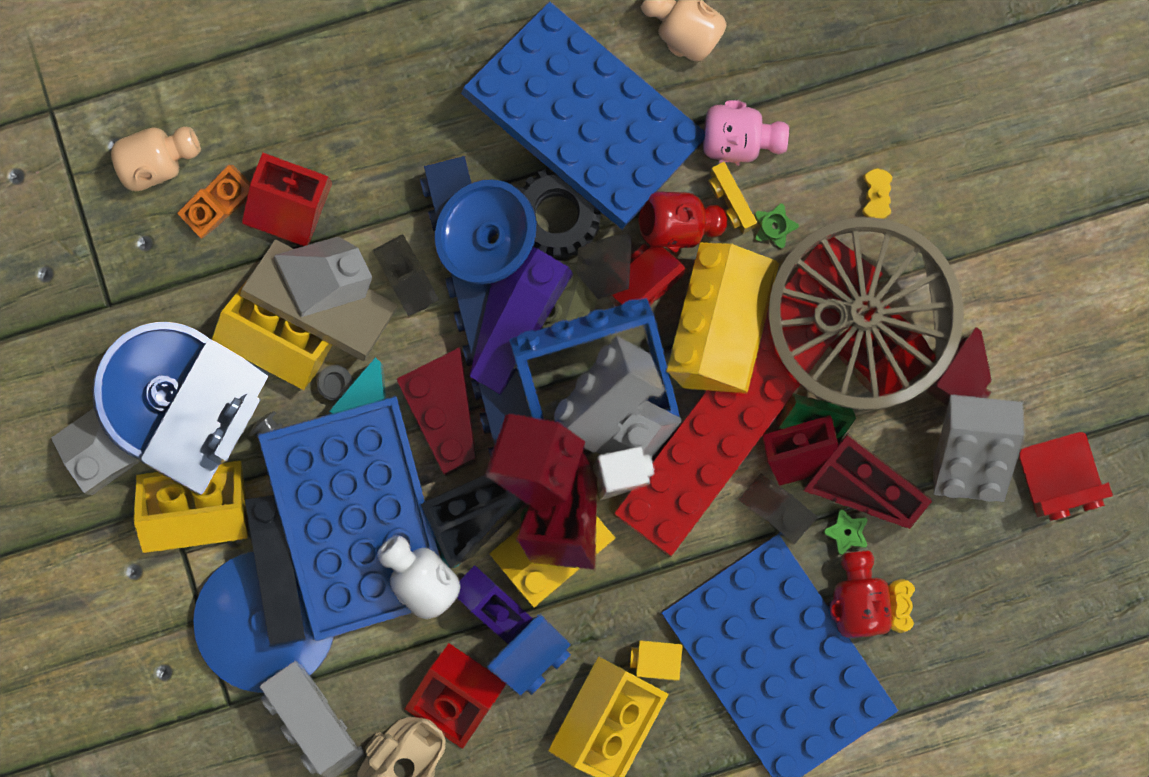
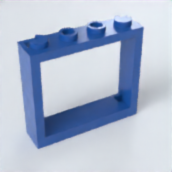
M647 298L629 300L620 306L607 310H595L587 316L570 321L562 320L553 326L537 331H525L519 336L509 339L532 418L544 420L527 363L528 359L643 325L649 351L664 388V392L658 398L650 396L646 400L680 417L670 376L667 372V364L654 314Z

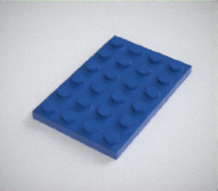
M551 2L464 86L461 92L472 104L621 229L645 206L650 195L659 191L705 140L704 130Z
M392 396L257 434L314 641L413 613L405 604H402L397 599V596L392 591L390 578L394 570L380 563L378 551L388 539L393 536H400L408 541L412 552L426 547L434 551L439 558L440 555L434 533L421 507L425 500L397 397Z
M779 534L662 612V615L771 777L804 776L898 712V709L850 638L840 634L836 621L831 616L829 607Z

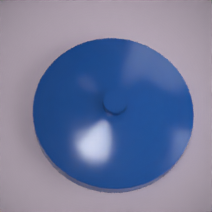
M156 322L128 331L107 349L95 371L92 400L101 428L119 449L140 460L203 346L209 340L208 337L185 325L171 322Z
M254 552L245 553L227 561L208 578L198 596L193 622L198 649L212 671L221 679L237 688L264 693L260 685L294 661L302 664L311 676L326 659L333 644L334 636L314 641L294 570L306 640L270 647Z

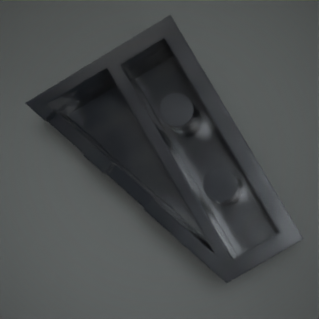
M483 475L422 503L421 507L451 569L472 558L526 502L488 476Z

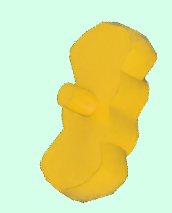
M876 168L869 170L863 176L870 189L867 191L866 197L868 202L863 207L862 213L866 217L886 219L891 215L889 192L893 177L888 171Z
M898 579L892 581L888 586L893 617L891 630L897 633H904L914 625L909 614L913 608L910 597L914 593L915 587L905 579Z

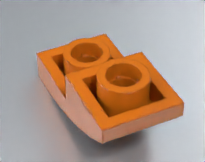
M229 164L206 189H200L177 214L200 238H204L247 200L250 182L234 165Z

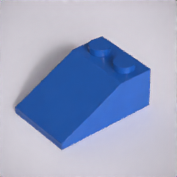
M539 614L488 667L520 696L525 691L532 695L546 681L542 674L551 665L557 670L569 658L571 654L566 649L571 644Z

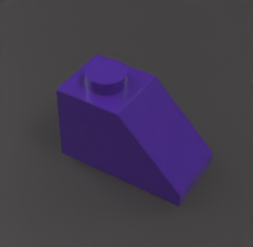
M475 565L459 581L460 591L457 598L509 645L534 620Z

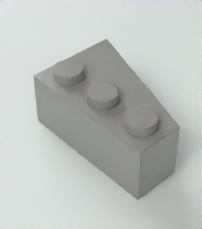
M616 335L609 345L604 346L600 350L597 361L590 370L580 376L576 388L570 396L559 403L554 415L555 421L585 440L584 448L596 452L622 429L620 422L630 413L637 416L643 411L641 403L651 395L658 398L664 392L651 354Z
M294 661L260 685L265 694L261 697L263 704L272 715L279 714L285 723L280 727L282 732L292 745L296 742L305 753L300 758L311 774L318 772L319 775L324 777H336L366 755L361 746H356L346 731L347 726L341 719L337 718L327 703L328 700L302 664Z

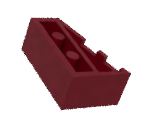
M459 347L396 379L445 476L477 461L462 352Z
M846 433L838 443L839 447L808 481L803 491L911 529L931 504V497L854 437Z
M584 453L581 454L567 501L541 512L532 506L528 509L517 540L531 563L596 570L597 477Z

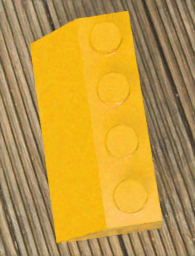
M700 242L667 367V372L683 388L739 393L748 392L770 303L771 291L779 267V263L776 260L733 244Z

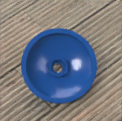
M481 180L471 183L456 192L445 204L439 215L435 229V245L438 256L449 272L465 282L490 284L500 281L514 273L527 259L536 237V218L529 200L514 186L499 180ZM498 234V240L491 244L492 237Z

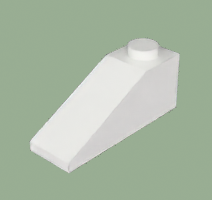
M642 447L599 456L593 465V471L597 477L600 500L646 486L650 483L648 476L654 475L650 455H643Z

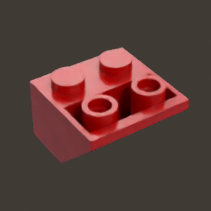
M262 152L250 183L242 224L303 247L309 245L332 186L329 176Z

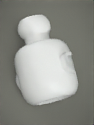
M400 536L391 537L379 549L378 558L380 563L394 570L390 578L392 591L397 596V599L402 604H405L416 616L423 619L435 618L447 610L457 598L460 591L458 577L431 549L422 547L412 552L408 541Z

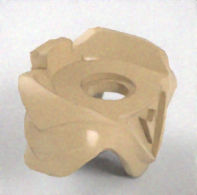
M407 717L398 720L384 735L381 732L375 733L365 746L367 757L360 766L357 777H398L394 773V765L401 758H408L414 763V771L409 777H434L437 763L445 750L443 732L428 719Z

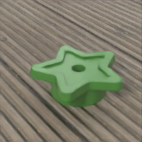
M782 203L771 212L757 211L755 213L761 225L756 235L757 241L772 240L779 248H784L787 234L799 228L798 223L787 217L785 206ZM773 223L778 224L777 229L772 228Z
M840 509L836 524L824 529L823 532L836 541L837 552L839 555H843L851 546L867 547L862 531L868 520L866 517L852 519L843 509ZM845 529H850L851 534L849 536L845 535Z

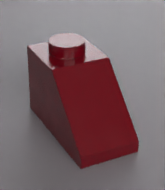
M831 415L763 435L768 463L779 486L813 477L839 447Z

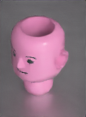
M728 100L725 102V105H715L708 109L705 120L703 150L709 158L719 160V163L731 162L739 166L740 162L754 161L758 157L760 149H768L774 154H783L787 151L789 125L785 122L776 121L772 124H762L761 113L754 108L746 107V103L742 101Z

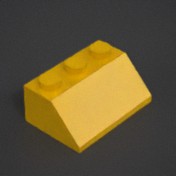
M242 286L221 311L212 340L258 367L305 390L319 371L332 344L240 296Z
M241 461L220 464L206 490L201 495L196 494L159 472L136 475L134 524L142 552L164 551L248 539L246 492Z
M598 517L596 520V555L615 540L614 535ZM520 527L489 554L535 608L579 571L580 568L531 563L517 540Z
M598 656L548 751L573 767L594 777H625L669 694Z

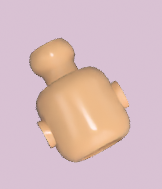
M644 0L640 7L645 15L656 17L662 21L659 27V35L668 44L669 50L676 56H685L695 62L703 61L711 53L727 27L725 18L703 0Z
M153 127L116 141L112 146L111 159L116 174L124 187L130 191L137 192L175 178L179 173L178 160L181 158H195L200 153L201 148L198 138L191 127H180L169 137L160 128Z

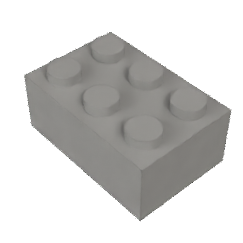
M957 395L950 396L933 461L934 495L950 498L980 499L988 502L1005 501L1024 438L1023 402Z

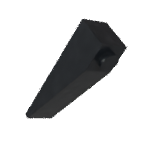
M274 495L246 499L245 503L270 647L305 641L292 558Z

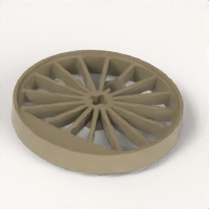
M850 218L831 223L816 230L803 239L787 256L778 271L771 291L769 304L770 328L774 344L785 367L805 389L829 403L851 409L885 408L903 403L925 391L942 375L950 364L959 345L963 329L964 309L960 286L953 269L944 255L932 242L917 231L903 224L881 218ZM858 232L884 234V240L868 295H866ZM846 233L852 234L860 297L827 242L828 239ZM890 237H896L913 246L914 250L879 294L874 297ZM821 244L852 299L805 264L801 258L815 246ZM921 253L927 277L880 302L914 257ZM798 266L841 301L835 299L825 300L785 288V283L793 268ZM927 284L929 285L932 304L883 309ZM784 295L818 305L814 317L782 321L780 318L781 297ZM863 305L867 306L868 311L875 312L869 322H866L863 316H857ZM827 308L834 309L840 315V322L835 326H827L821 321L820 313ZM933 311L934 330L885 316ZM815 324L816 328L823 333V335L790 352L782 327ZM884 324L935 338L936 363L931 362ZM852 326L812 377L794 359L795 356ZM878 330L930 370L929 373L910 386ZM855 331H858L841 392H835L818 383L816 380ZM863 332L865 334L872 398L846 395ZM871 333L904 390L887 396H878Z

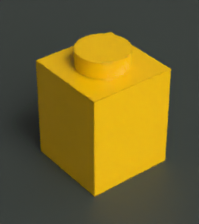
M639 641L638 648H631L630 668L636 669L637 677L679 680L682 644Z

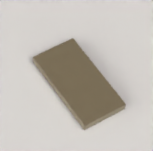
M275 239L241 289L240 296L354 357L365 361L396 312L398 304L368 289L366 297L301 317L274 260L276 254L293 250V248Z

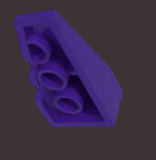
M532 247L527 259L514 273L500 281L491 283L471 368V378L496 393L502 394L517 369L509 339L517 337L525 331L541 329L574 274L568 266Z

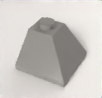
M339 236L274 256L277 267L301 317L365 298L372 280V275L359 248Z
M645 400L641 403L643 411L637 416L631 413L620 422L622 429L596 452L601 455H607L642 447L643 455L649 454L653 463L681 426L683 420Z
M94 408L51 438L64 465L85 494H95L140 462L139 459L119 449L108 438L98 422Z

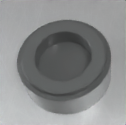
M338 365L324 368L317 378L319 392L323 397L331 401H338L353 384L350 373Z

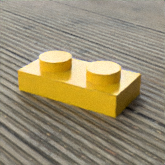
M725 162L712 167L710 172L712 178L708 180L714 195L717 198L723 197L729 209L725 210L733 229L739 227L742 234L754 229L757 221Z

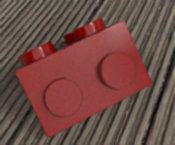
M1083 432L1022 448L1019 451V460L1037 517L1048 515L1050 521L1071 516L1070 508L1082 505L1084 512L1105 506L1103 499L1113 496L1109 482L1101 484L1087 435Z

